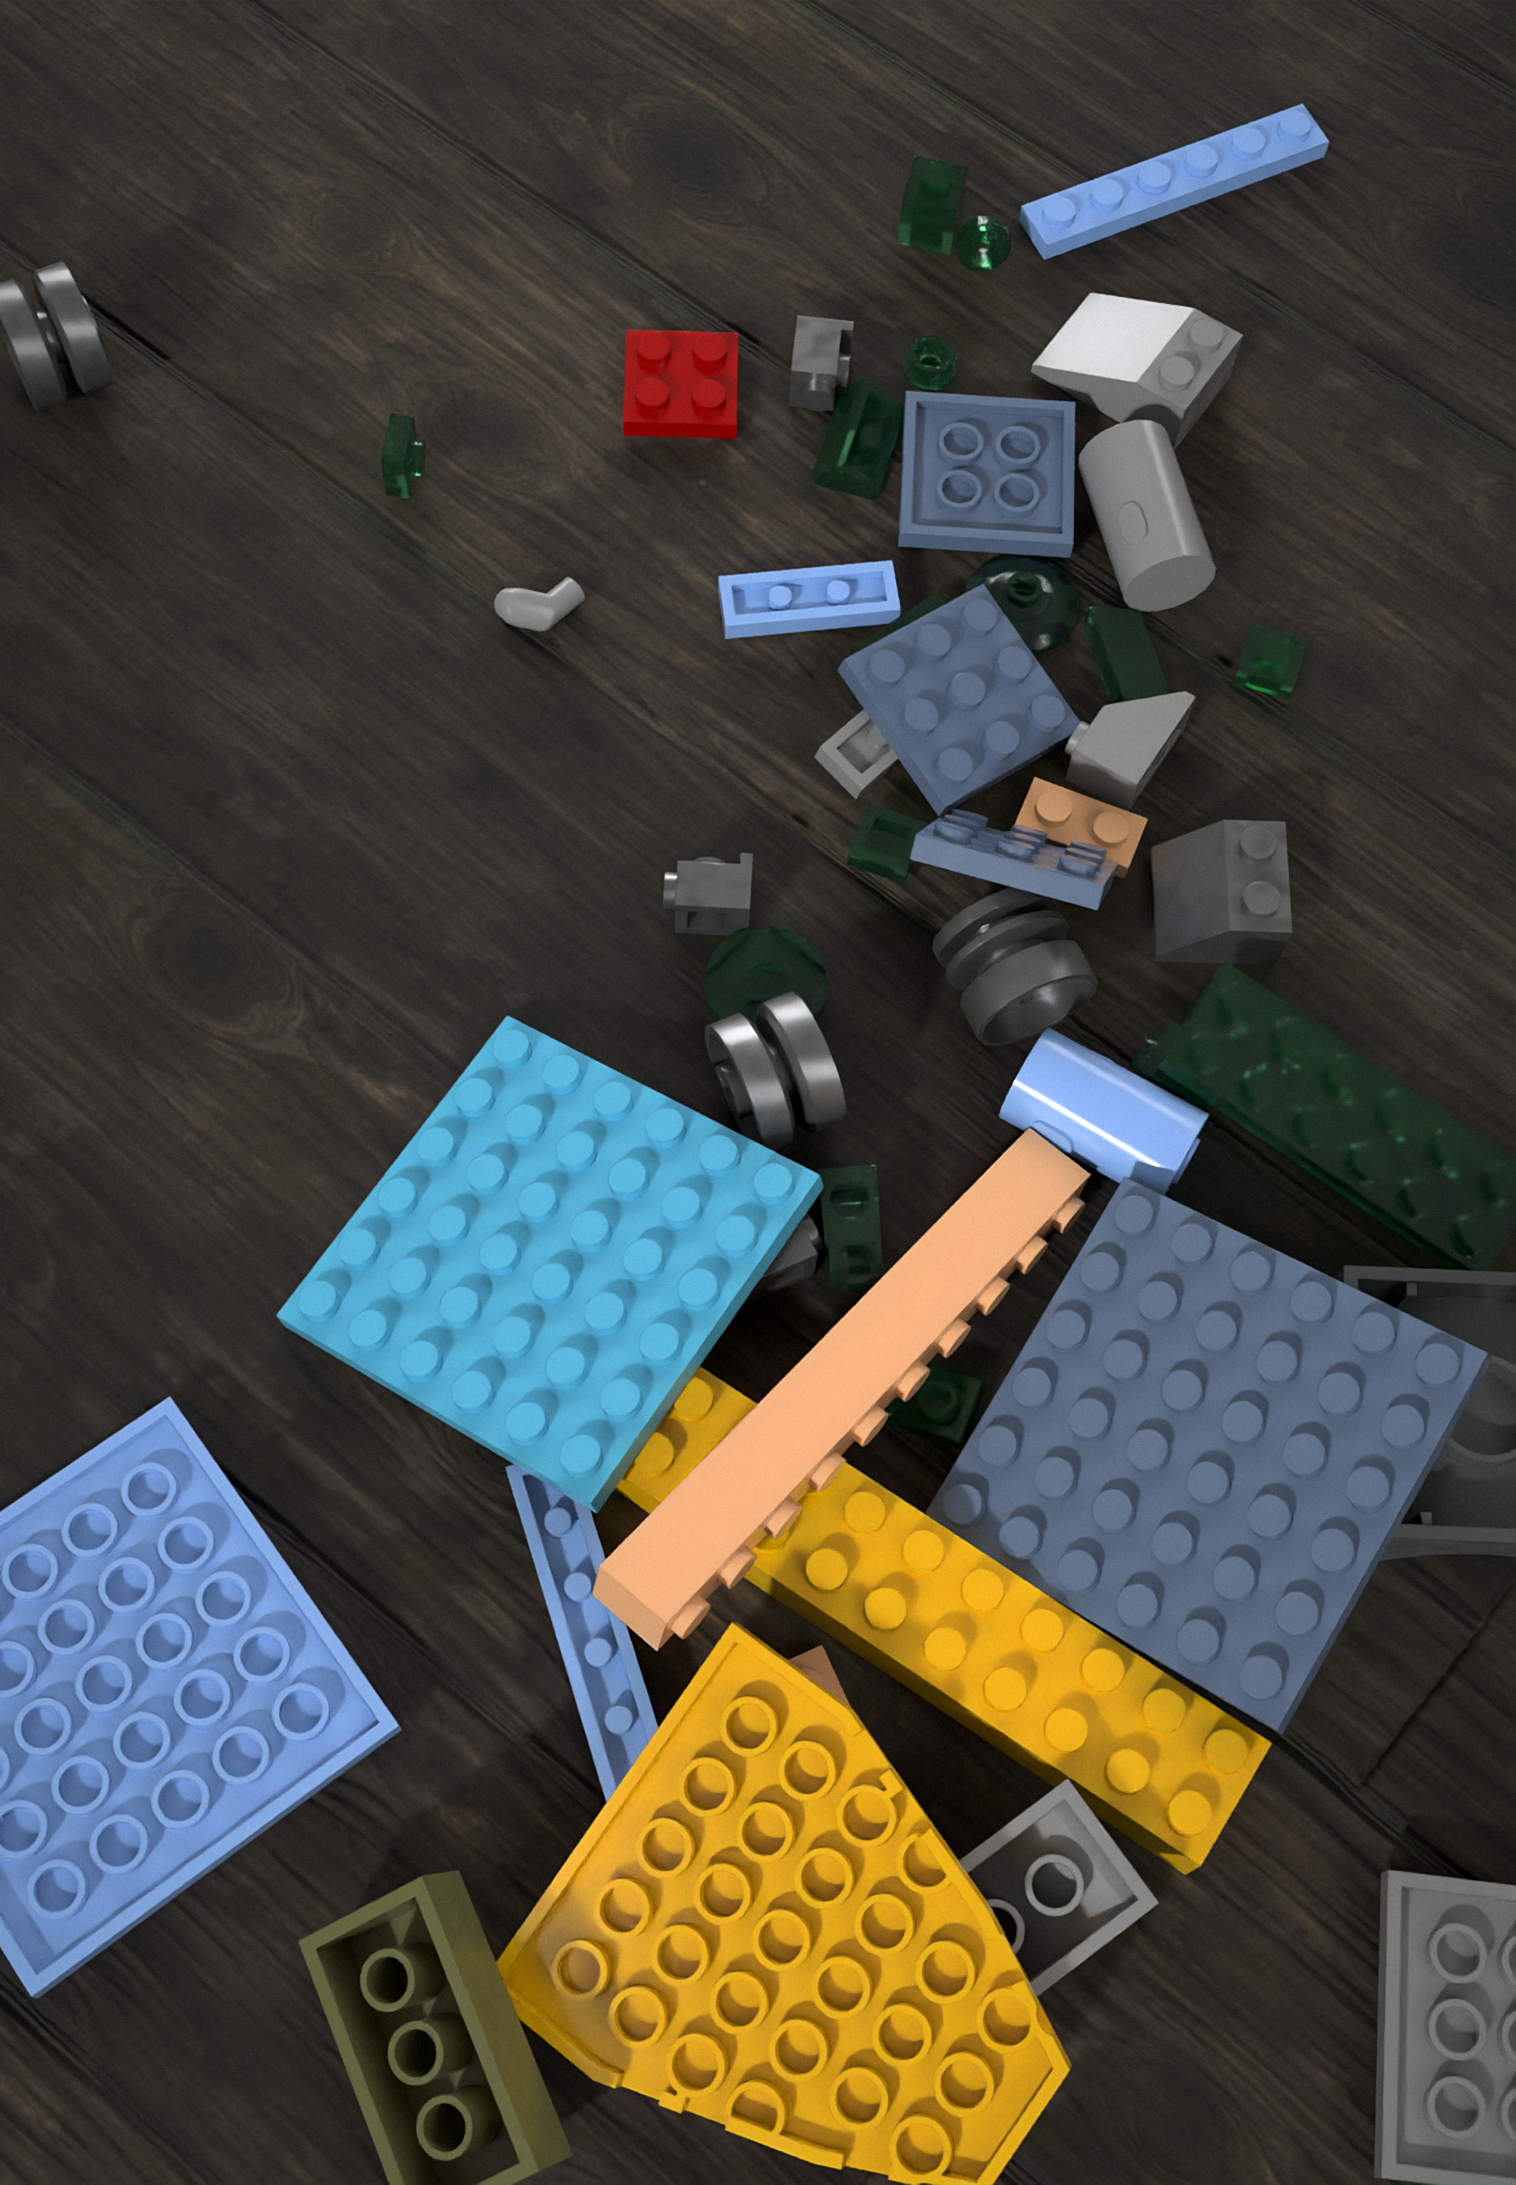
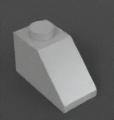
M1183 691L1104 705L1090 725L1081 721L1071 735L1065 748V753L1071 756L1065 780L1112 806L1130 811L1184 730L1196 697Z

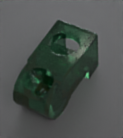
M876 1165L818 1169L817 1173L821 1176L824 1188L815 1201L816 1210H818L820 1238L824 1245V1263L828 1292L870 1290L883 1277Z

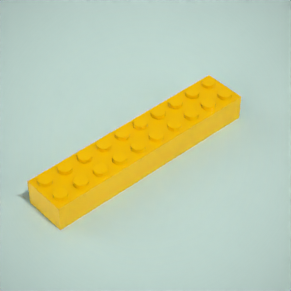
M700 1366L614 1490L651 1514L758 1404ZM845 1463L837 1477L823 1492L819 1493L811 1487L797 1502L802 1506V1511L779 1539L774 1540L767 1534L752 1550L757 1555V1559L744 1578L1052 1786L1057 1787L1068 1778L1095 1815L1184 1875L1202 1865L1272 1745L1270 1741L848 1463Z

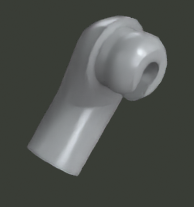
M566 577L546 594L524 588H505L496 595L494 608L497 615L503 618L506 623L542 632L549 630L585 600V595L581 587L573 579Z

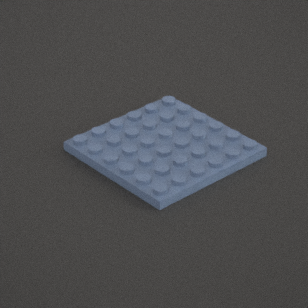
M1124 1177L925 1515L1069 1610L1283 1735L1490 1365L1491 1359L1489 1353Z

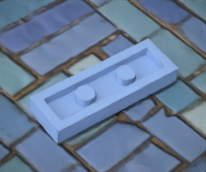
M892 560L718 576V593L725 639L899 623L901 608Z

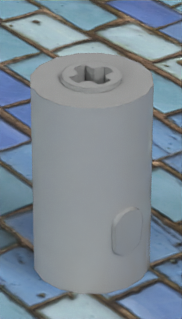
M1133 420L1117 424L1100 432L1085 445L1079 454L1078 467L1124 601L1130 608L1138 611H1160L1192 600L1213 581L1216 566L1167 431L1163 425L1152 420Z

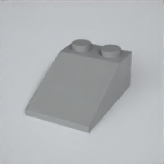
M1090 293L1032 364L1031 372L1120 423L1133 420H1152L1163 425L1175 450L1230 379L1243 335L1196 308Z
M1068 1778L959 1860L991 1906L1036 1996H1039L1159 1904Z

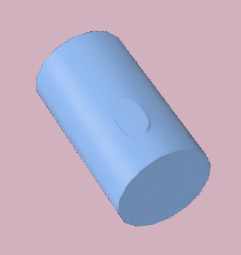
M1048 1027L1042 1033L1021 1067L1005 1098L998 1117L1023 1131L1030 1127L1065 1155L1071 1156L1118 1183H1121L1123 1178L1126 1177L1165 1196L1171 1184H1177L1201 1141L1198 1139V1136L1209 1114L1117 1065L1109 1058L1091 1051Z

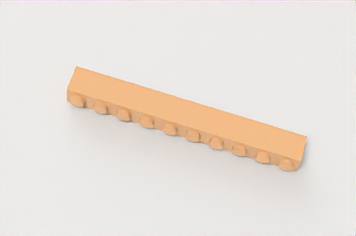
M1029 1127L599 1566L592 1595L656 1651L674 1633L681 1639H685L708 1613L711 1605L706 1599L721 1583L728 1589H731L745 1576L757 1559V1555L752 1550L767 1534L774 1540H777L789 1529L802 1511V1506L797 1502L811 1487L819 1493L823 1492L844 1467L846 1459L841 1455L852 1443L856 1441L862 1447L866 1446L880 1431L889 1417V1414L884 1409L897 1396L906 1402L918 1391L930 1374L931 1370L926 1367L930 1360L937 1353L948 1358L959 1347L971 1329V1326L966 1322L977 1310L985 1316L994 1310L1010 1288V1284L1006 1281L1016 1269L1025 1275L1035 1266L1048 1248L1049 1243L1044 1239L1054 1228L1061 1234H1064L1074 1224L1086 1206V1203L1079 1197L1091 1174Z

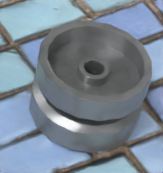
M60 261L34 271L32 282L41 307L37 311L22 285L13 279L0 283V332L25 390L37 412L65 403L67 389L59 368L61 363H64L75 386L86 394L114 385L109 363L103 350L104 343L86 299L83 295L81 296L64 262Z
M793 991L759 1004L755 1025L744 1015L737 1013L705 1026V1041L716 1080L726 1105L743 1136L773 1151L792 1143L795 1121L809 1133H816L845 1121V1098L836 1065L813 1015L803 1000Z

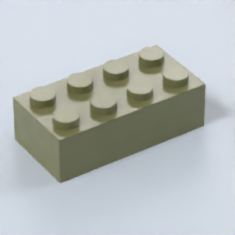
M459 1870L421 1876L298 1941L389 2185H516L574 2156Z

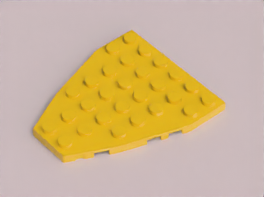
M732 1622L496 1962L518 2018L593 2081L614 2089L622 2086L660 2100L659 2105L678 2113H682L685 2110L726 2125V2131L814 2164L836 2169L848 2166L888 2175V2180L910 2185H918L920 2183L932 2185H993L1072 2067L991 1906L855 1711L737 1622Z

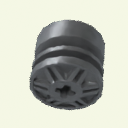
M1010 887L986 896L963 909L949 920L934 937L932 950L938 962L946 969L945 976L948 982L956 990H965L962 993L960 1006L976 1038L983 1045L1000 1046L1039 1034L1048 1027L1051 1028L1080 1009L1096 991L1098 981L1081 948L1075 941L1065 940L1069 926L1062 914L1057 912L1058 905L1054 898Z

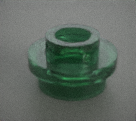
M978 216L969 220L962 227L956 241V251L960 262L966 268L973 271H989L1000 266L1007 259L1011 251L1010 234L1007 228L993 217ZM983 245H990V246L987 247V248L978 249L979 247H981V246H983Z
M933 335L923 336L914 341L906 350L903 356L902 371L906 380L916 388L926 391L941 390L955 380L958 371V358L947 340Z

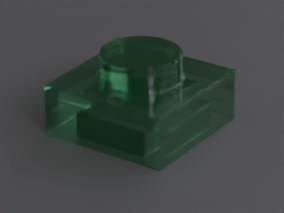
M391 413L381 456L386 495L409 498L414 475L422 476L424 473L426 442L417 440L414 416Z
M1251 623L1232 683L1289 700L1308 640Z
M869 803L849 851L847 865L905 884L914 860L910 859L915 836L926 827L927 823Z

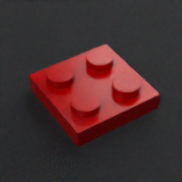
M626 330L623 435L736 439L738 333Z

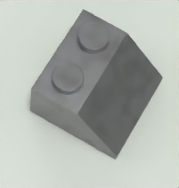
M1222 820L1152 846L1150 850L1154 961L1277 965L1293 933L1285 822Z

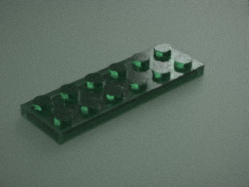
M1227 961L1216 969L1156 1067L1449 1269L1491 1271L1516 1225V1160Z

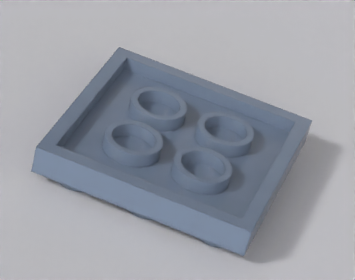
M906 391L903 418L898 547L1070 558L1074 545L1075 402Z
M984 584L843 660L837 670L884 736L889 746L896 753L898 759L938 817L1069 741L1080 723V720Z
M953 809L951 815H941L915 836L910 856L911 860L1098 910L1111 888L1118 862L1105 859L1107 850L1102 847L1079 841H1071L1070 848L1045 843L1048 835L1045 832L1020 825H1012L1011 830L1005 832L986 827L987 817L960 809Z

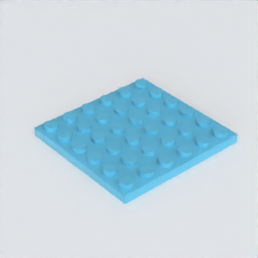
M507 1015L276 1316L284 1327L597 1514L821 1193L824 1185L818 1173Z

